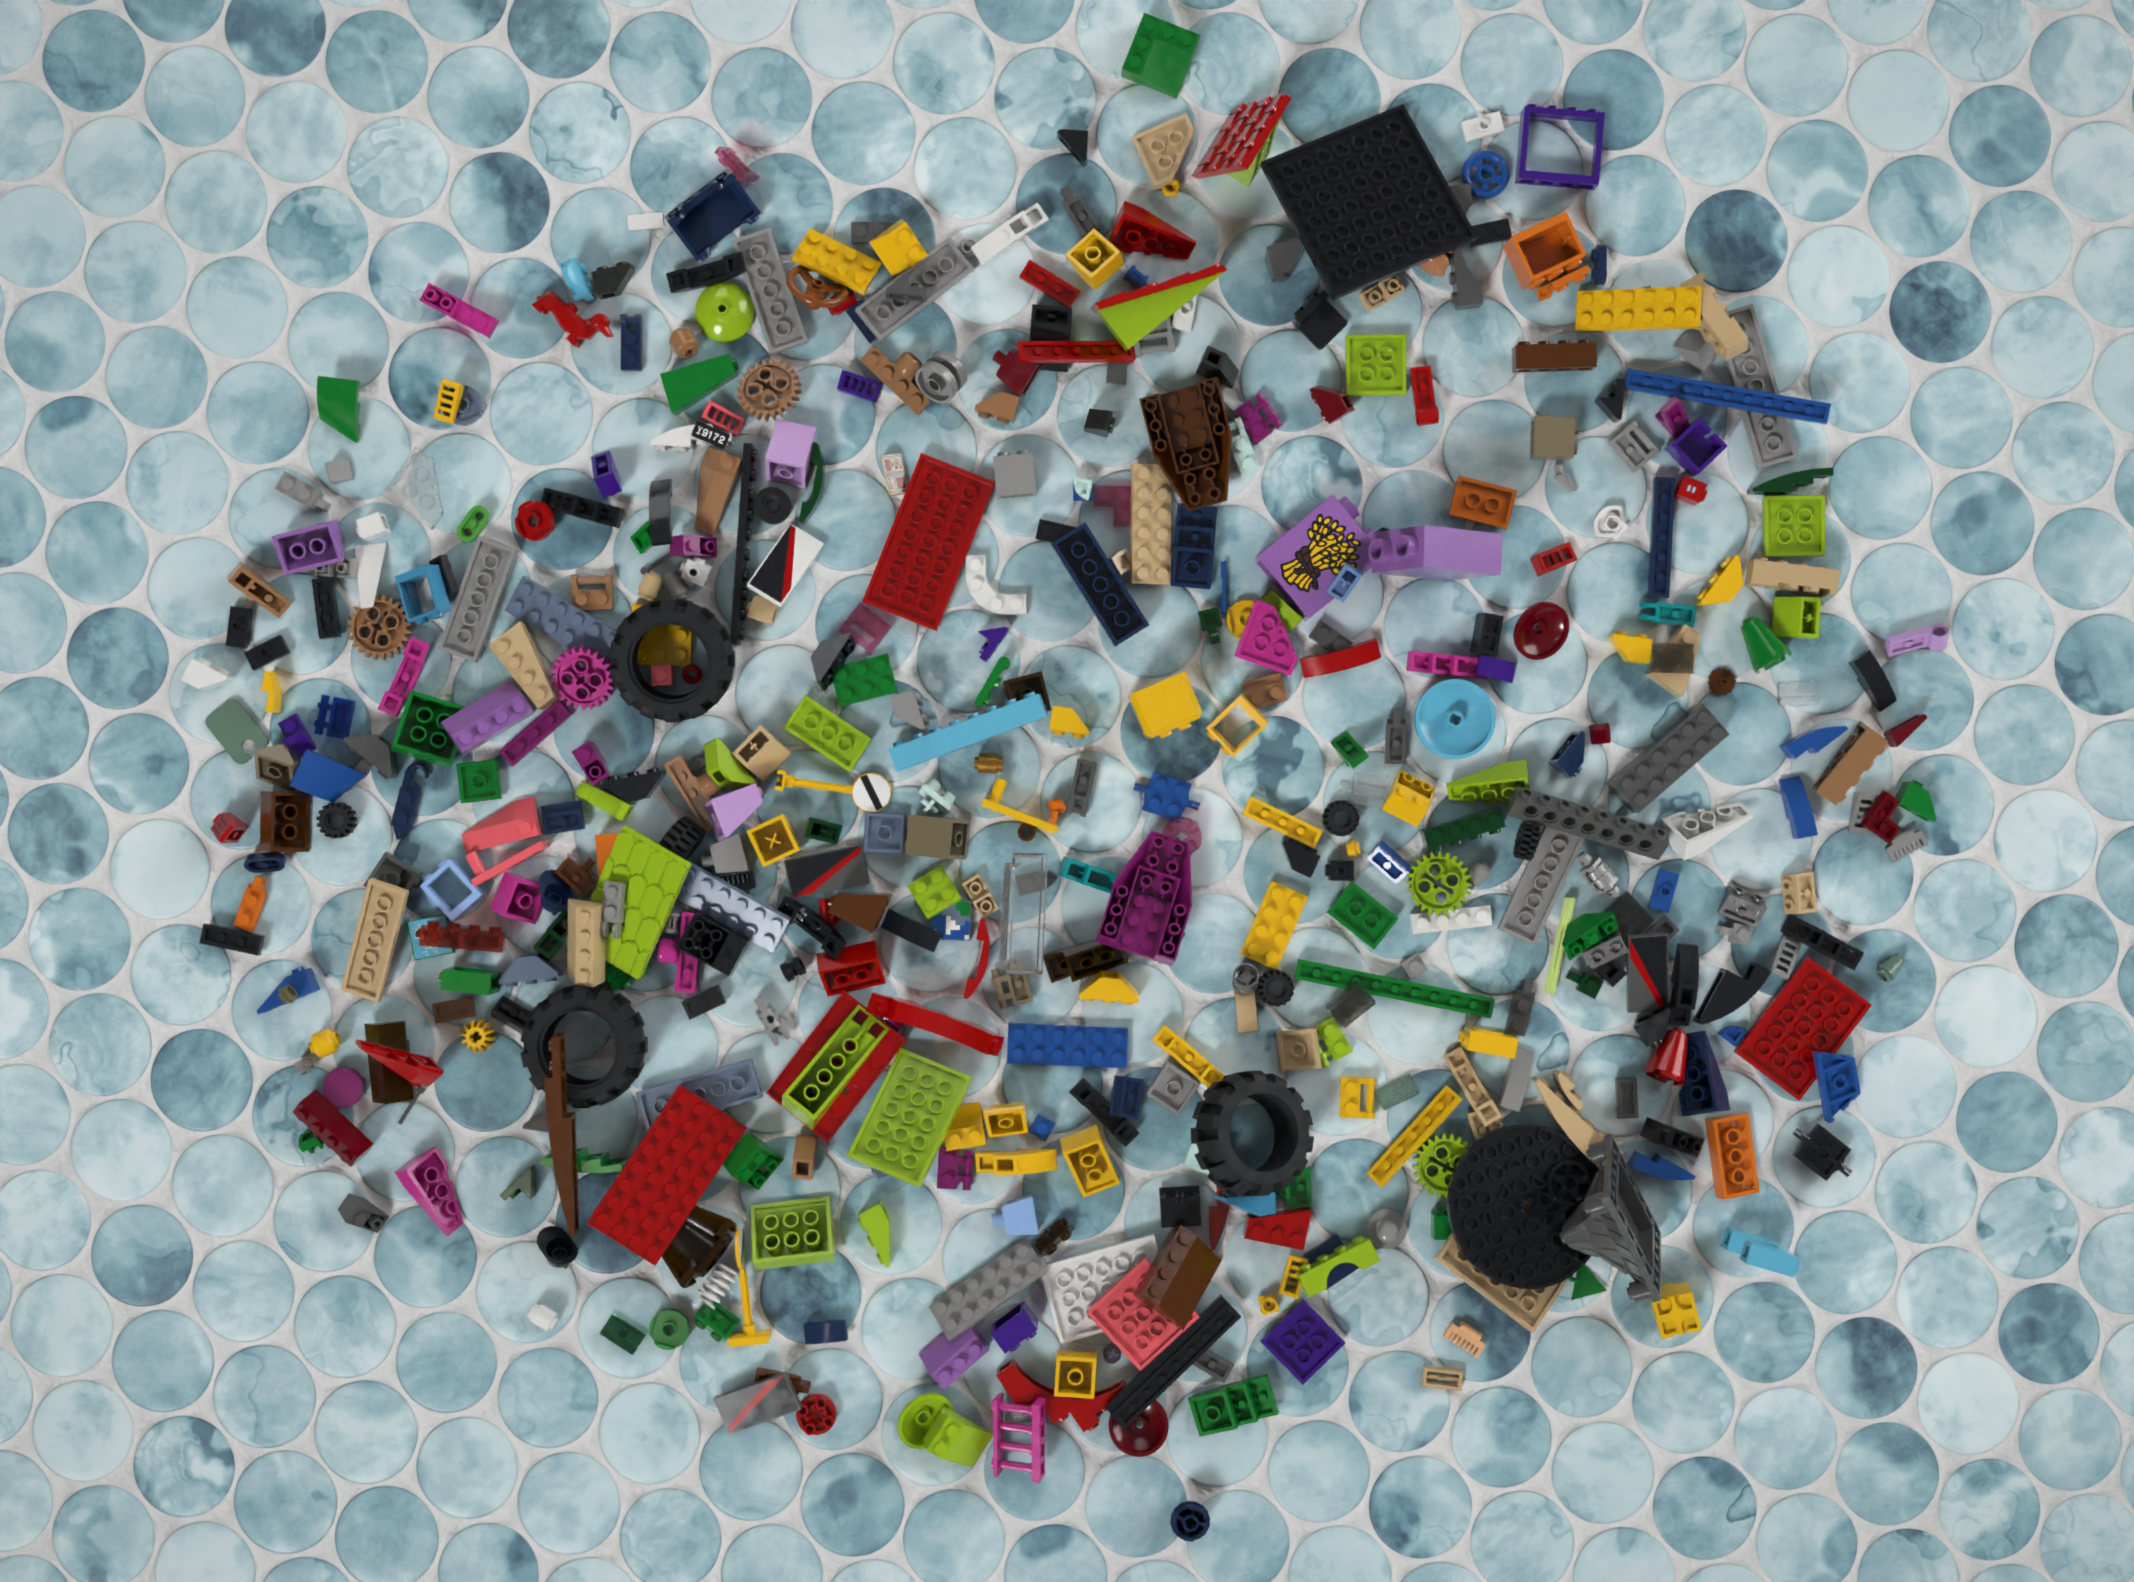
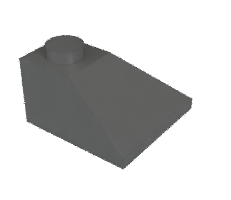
M1298 236L1267 246L1264 261L1272 283L1276 281L1279 283L1284 282L1292 275L1304 251V246Z

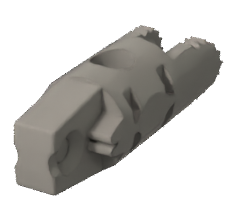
M761 996L754 999L759 1008L755 1013L764 1025L775 1047L779 1045V1040L772 1030L778 1026L786 1040L791 1038L772 1004H765ZM772 1016L774 1018L773 1023H767L766 1018Z

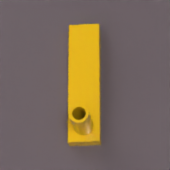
M996 777L989 798H984L981 806L1054 834L1057 833L1059 826L999 804L1008 781Z

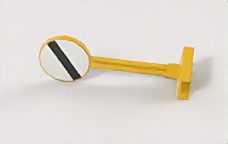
M776 770L777 774H782V778H777L776 782H781V785H774V790L783 791L784 787L793 788V786L849 793L852 795L855 805L866 812H877L883 809L891 798V787L888 781L882 775L876 773H866L859 776L854 784L849 786L798 779L795 776L786 775L785 770Z
M742 1228L736 1229L735 1256L737 1266L740 1269L739 1282L744 1324L742 1332H732L730 1334L728 1344L729 1347L769 1344L771 1329L755 1330V1325L752 1322L748 1275L745 1269V1237Z

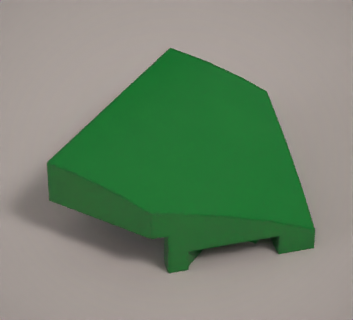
M1305 1166L1300 1176L1293 1177L1294 1181L1289 1187L1280 1192H1275L1287 1206L1312 1207L1311 1166Z

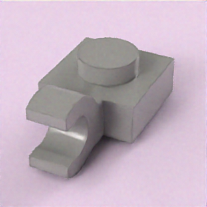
M1731 922L1730 928L1717 925L1715 933L1727 935V942L1750 946L1753 927Z

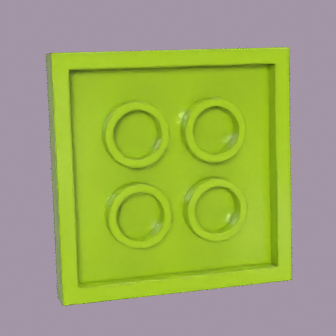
M1406 334L1345 336V393L1347 396L1406 395Z
M1825 495L1762 497L1763 557L1825 556Z

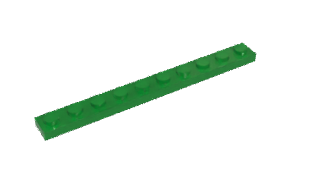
M1302 959L1297 961L1294 979L1490 1019L1495 999Z

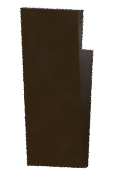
M1096 939L1046 952L1041 954L1051 983L1071 977L1072 982L1097 974L1101 970L1105 971L1127 963L1126 951L1095 942Z
M405 1021L364 1024L366 1042L410 1052V1043L406 1037ZM368 1054L373 1103L389 1104L412 1100L413 1085L409 1083L410 1081Z

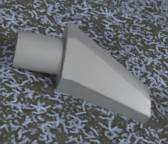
M1562 464L1555 465L1556 476L1553 478L1567 491H1576L1577 489L1568 472L1564 473Z

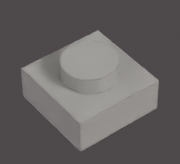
M1417 952L1400 962L1410 980L1428 970Z

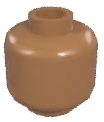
M678 328L672 332L669 339V344L678 357L688 359L696 355L699 342L690 329Z

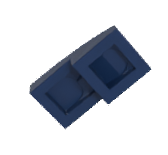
M846 1320L806 1322L804 1324L805 1344L847 1341Z

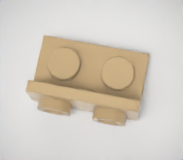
M1813 872L1782 874L1781 884L1784 913L1804 914L1817 912Z

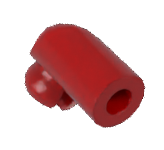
M829 898L819 899L820 916L831 925H836L840 918L828 913L830 909L827 907Z

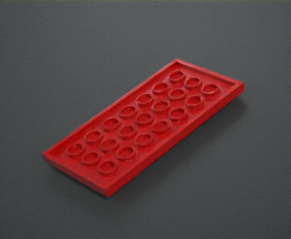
M921 453L862 602L937 631L991 497L995 482Z
M679 1084L587 1220V1224L651 1264L656 1265L747 1127Z

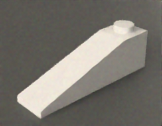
M1742 803L1717 806L1716 809L1705 811L1703 808L1697 809L1695 813L1686 814V811L1678 812L1662 819V825L1665 830L1669 831V842L1672 849L1685 861L1701 854L1753 818V814Z

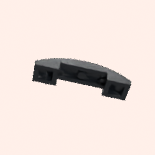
M742 251L723 256L721 260L691 269L682 268L666 273L671 293L708 287L747 272Z
M672 479L651 481L649 490V524L652 546L673 544L671 525Z
M784 897L778 911L792 918L789 924H797L822 944L821 949L835 960L838 959L846 945V941L828 921L807 906L789 897Z
M1082 1078L1069 1091L1125 1147L1139 1134V1131L1125 1117L1109 1115L1110 1102L1086 1079Z

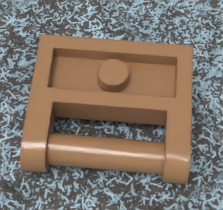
M606 573L604 576L579 577L578 575H571L573 605L584 611L614 610L612 573ZM605 584L606 589L580 590L579 585Z

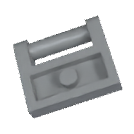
M1170 317L1133 345L1135 358L1145 354L1164 351L1169 353L1175 352ZM1153 339H1167V343L1140 347L1139 343Z
M1636 419L1608 442L1633 473L1661 451V448L1658 445L1655 446L1638 426L1640 423ZM1631 431H1633V433L1639 438V440L1644 444V446L1650 451L1648 454H1646L1643 451V449L1629 434Z

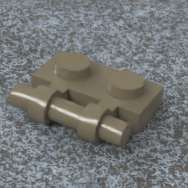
M1024 962L1005 966L1006 975L1000 976L998 968L991 970L993 977L991 982L995 985L997 993L995 998L996 1002L999 1001L1000 1009L1007 1008L1006 1000L1011 998L1014 1006L1033 1001ZM1008 981L1010 992L1004 993L1002 982Z

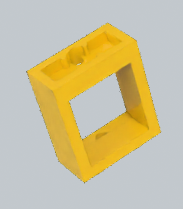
M1241 693L1206 727L1208 730L1207 735L1213 741L1218 740L1222 746L1220 748L1228 756L1231 754L1234 757L1269 724V721ZM1239 704L1259 726L1239 745L1234 747L1215 726Z
M1463 1026V1030L1459 1031L1458 1042L1466 1050L1513 1059L1516 1057L1519 1039L1511 1034Z

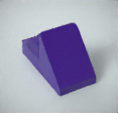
M1007 627L978 631L979 634L990 641L989 644L985 643L980 649V659L986 663L989 661L1010 631Z
M293 714L278 723L286 737L282 740L283 743L298 758L303 757L306 749L312 751L317 749L298 714Z

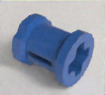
M1132 265L1123 277L1124 281L1128 280L1137 287L1136 290L1142 288L1149 279V276L1139 272L1135 265Z

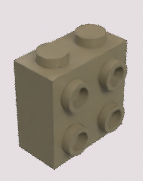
M1534 416L1531 419L1530 459L1571 460L1574 458L1578 450V445L1575 443V435L1578 434V423H1575L1576 417Z

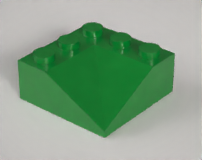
M1144 13L1122 67L1121 77L1177 99L1198 47L1200 35Z
M411 690L391 751L451 769L458 748L441 722L465 707Z

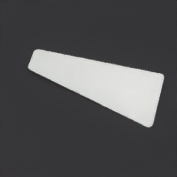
M386 543L355 547L359 599L362 609L374 606Z

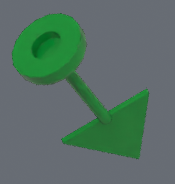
M1584 1265L1577 1270L1576 1278L1571 1276L1568 1279L1575 1282L1571 1300L1607 1291Z

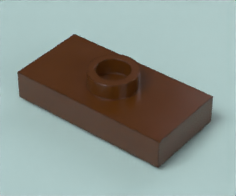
M473 996L432 1004L436 1024L477 1016Z

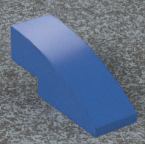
M1835 726L1815 729L1802 733L1779 747L1788 759H1796L1805 751H1808L1810 754L1819 752L1847 731L1848 728L1847 726Z
M1800 776L1780 779L1779 785L1786 819H1789L1793 839L1818 835L1811 805Z
M1634 1150L1627 1162V1165L1657 1178L1683 1181L1694 1180L1696 1177L1655 1153L1651 1160Z

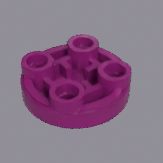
M340 1067L331 1071L325 1078L323 1084L324 1095L336 1107H350L359 1102L363 1097L366 1079L353 1068Z

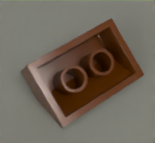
M261 791L260 851L309 852L310 794L305 792Z

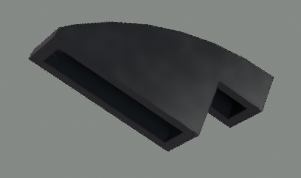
M1751 962L1745 975L1741 978L1721 968L1692 1021L1702 1025L1734 1012L1757 993L1772 971L1758 963Z

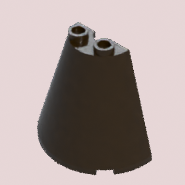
M695 1205L662 1255L663 1260L682 1288L694 1285L697 1282L695 1279L698 1276L703 1278L721 1259L733 1240V1237L730 1236L731 1233L736 1232L737 1226L733 1220Z

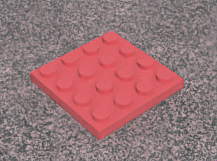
M1145 1256L1086 1310L1088 1316L1140 1371L1147 1367L1200 1317L1194 1310L1187 1325L1182 1330L1134 1296L1151 1266V1263Z

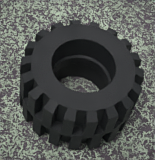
M684 816L668 830L659 845L688 860L702 842L706 830L687 816Z

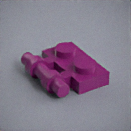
M1261 392L1254 396L1258 401L1257 405L1254 406L1248 400L1233 411L1236 418H1241L1246 433L1255 445L1272 434L1268 427L1272 423L1276 429L1283 426L1279 419V414L1274 412L1269 405L1270 401ZM1261 409H1263L1269 417L1265 421L1258 413V411H1260Z
M945 1147L939 1148L937 1188L957 1189V1182H963V1190H971V1183L973 1182V1175H971L972 1165L974 1164L972 1149H965V1155L959 1156V1149L946 1151ZM958 1164H964V1174H958Z

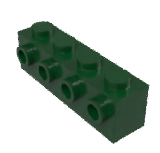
M1494 807L1423 828L1419 832L1424 848L1435 852L1444 849L1443 845L1449 843L1451 846L1462 844V839L1470 838L1471 841L1482 838L1481 834L1489 832V835L1501 832L1500 828L1506 826L1500 807Z

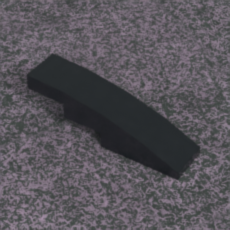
M549 488L544 489L541 500L552 511L618 529L620 528L625 510Z
M1789 914L1780 930L1783 934L1852 970L1856 969L1864 952L1846 944V942L1828 934L1826 931Z

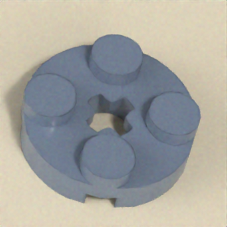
M463 385L465 388L461 400L467 403L465 410L458 409L454 424L468 426L482 417L483 400L476 390ZM450 388L447 391L455 392V389ZM446 395L445 399L453 401V397ZM444 403L443 407L451 409L452 405ZM443 411L445 416L450 417V413Z

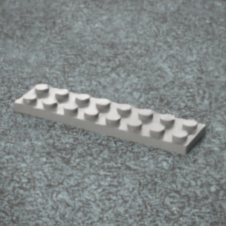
M1753 304L1728 311L1729 318L1734 317L1748 337L1747 350L1725 361L1732 386L1779 394ZM1740 410L1757 470L1798 458L1787 418Z

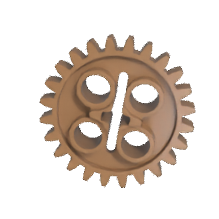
M770 358L767 364L764 359H762V365L754 362L755 368L752 369L748 366L749 373L742 372L744 379H738L741 385L736 387L739 392L736 394L740 400L739 404L743 407L745 413L749 412L751 418L756 415L759 421L764 417L765 421L768 422L771 416L776 421V415L784 418L783 412L786 411L790 414L789 407L796 408L794 401H800L797 394L802 393L800 389L802 385L800 380H798V374L795 373L793 367L789 368L787 362L782 365L779 359L775 364L772 358Z
M376 595L373 607L364 609L353 607L356 613H349L353 621H347L348 624L352 625V628L346 631L353 634L348 639L355 640L352 646L359 647L358 653L365 652V657L370 658L372 655V658L378 660L379 655L381 660H386L387 655L389 658H394L393 652L401 654L399 648H406L404 642L409 641L408 634L414 633L409 630V627L414 626V624L407 622L404 608H401L402 602L395 603V598L391 597L388 600V596L385 595L380 599V596ZM377 609L378 617L373 619L372 612ZM395 617L397 624L392 628L390 620ZM378 625L383 627L382 631L379 628H377ZM366 628H369L370 635L366 638L364 636V630ZM384 636H387L389 641L388 644L384 646L382 644V639Z

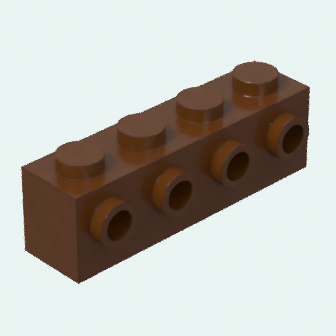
M1561 340L1557 344H1550V341H1539L1537 344L1522 341L1512 348V373L1592 371L1597 367L1596 342L1590 343V340H1579L1577 343Z

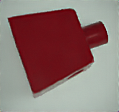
M1017 349L1010 350L1007 355L998 350L992 358L994 362L1000 365L996 376L1018 397L1026 394L1043 363H1019Z

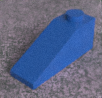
M302 966L292 970V975L284 978L259 1007L257 1014L266 1013L287 1004L282 1002L278 996L280 987L291 985L298 993V997L295 1000L320 990L312 968L304 969Z

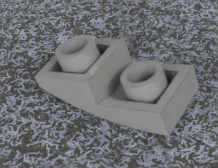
M344 558V561L316 567L314 576L356 579L357 559Z

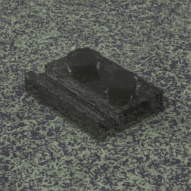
M1651 644V673L1693 674L1694 644Z
M1355 981L1328 1002L1326 1009H1329L1332 1015L1346 1028L1374 1006L1375 1000Z

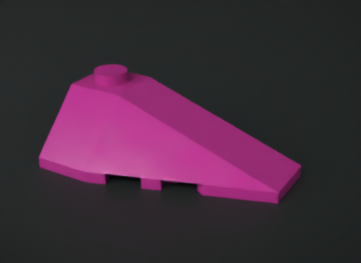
M433 1147L409 1160L396 1170L395 1174L408 1193L443 1233L449 1236L463 1224L458 1202L453 1195L452 1181L448 1177L447 1170L449 1169L447 1162L438 1148Z

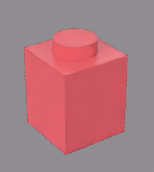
M651 666L652 686H676L675 666Z

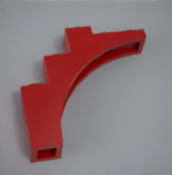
M1014 1359L996 1372L997 1378L1015 1404L1030 1406L1038 1397L1046 1398V1414L1053 1424L1057 1421H1064L1069 1416V1413H1071L1083 1432L1086 1430L1091 1431L1099 1425L1100 1415L1098 1412L1103 1413L1107 1411L1104 1406L1127 1385L1122 1380L1109 1388L1096 1391L1094 1399L1054 1396V1389L1035 1381L1026 1374Z

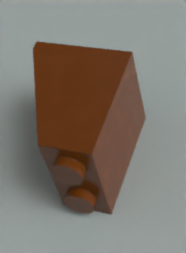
M840 892L834 896L832 895L827 905L830 908L828 913L873 933L876 931L893 894Z

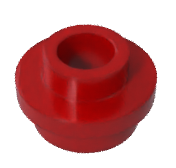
M689 664L683 668L682 678L686 683L696 684L701 680L702 671L697 665ZM689 671H694L696 675L690 676Z

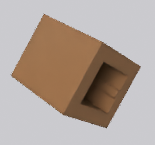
M1000 391L976 404L974 409L981 418L989 419V417L997 419V422L1008 425L1009 422L1014 423L1020 397Z
M797 1134L793 1155L792 1179L812 1180L815 1176L817 1136Z

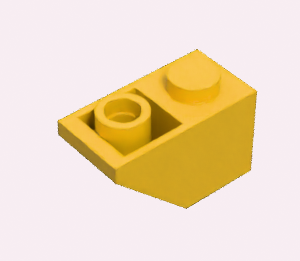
M1615 631V634L1608 635L1609 642L1624 662L1650 663L1653 639H1647V635L1635 634V637L1627 636V632Z
M1052 707L1049 730H1053V734L1065 736V732L1073 733L1072 737L1084 739L1085 735L1089 736V730L1073 708Z

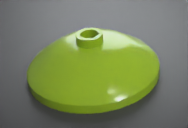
M719 282L707 287L700 294L695 305V318L701 331L710 339L724 343L733 342L746 335L752 327L755 318V307L750 295L742 287L730 282ZM725 306L726 310L724 312H720V307Z
M926 1393L915 1397L906 1404L897 1421V1432L902 1442L914 1449H925L923 1438L943 1407L945 1406L954 1411L950 1401L941 1394Z

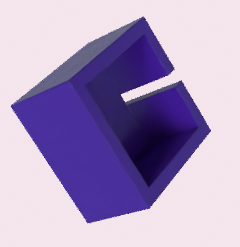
M1700 417L1691 422L1665 448L1669 455L1691 477L1702 472L1727 447L1716 433L1707 439L1704 437L1712 429Z
M1023 1301L992 1324L991 1335L1004 1353L1008 1351L1013 1352L1020 1347V1342L1025 1339L1028 1341L1037 1334L1038 1319L1026 1302Z

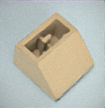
M760 725L732 754L748 770L764 782L792 753L765 726Z

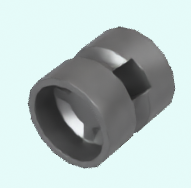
M1250 963L1238 965L1233 972L1232 986L1234 991L1242 996H1249L1256 991L1259 981L1257 968Z

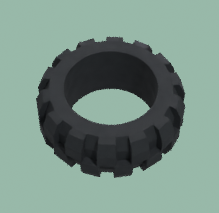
M1262 1071L1237 1072L1224 1076L1221 1081L1214 1082L1204 1092L1203 1097L1205 1100L1197 1103L1192 1117L1197 1122L1196 1128H1191V1144H1197L1199 1153L1195 1154V1157L1201 1169H1208L1210 1172L1208 1175L1209 1180L1220 1189L1227 1188L1231 1194L1244 1197L1268 1196L1272 1192H1280L1289 1187L1294 1181L1293 1177L1300 1176L1307 1165L1308 1160L1305 1159V1155L1312 1152L1314 1136H1309V1125H1313L1309 1110L1303 1109L1301 1103L1304 1102V1099L1294 1087H1286L1288 1083L1285 1079L1273 1073L1265 1074ZM1247 1097L1257 1101L1265 1108L1272 1120L1275 1135L1274 1146L1269 1158L1256 1170L1246 1166L1237 1157L1229 1136L1232 1114L1238 1104Z

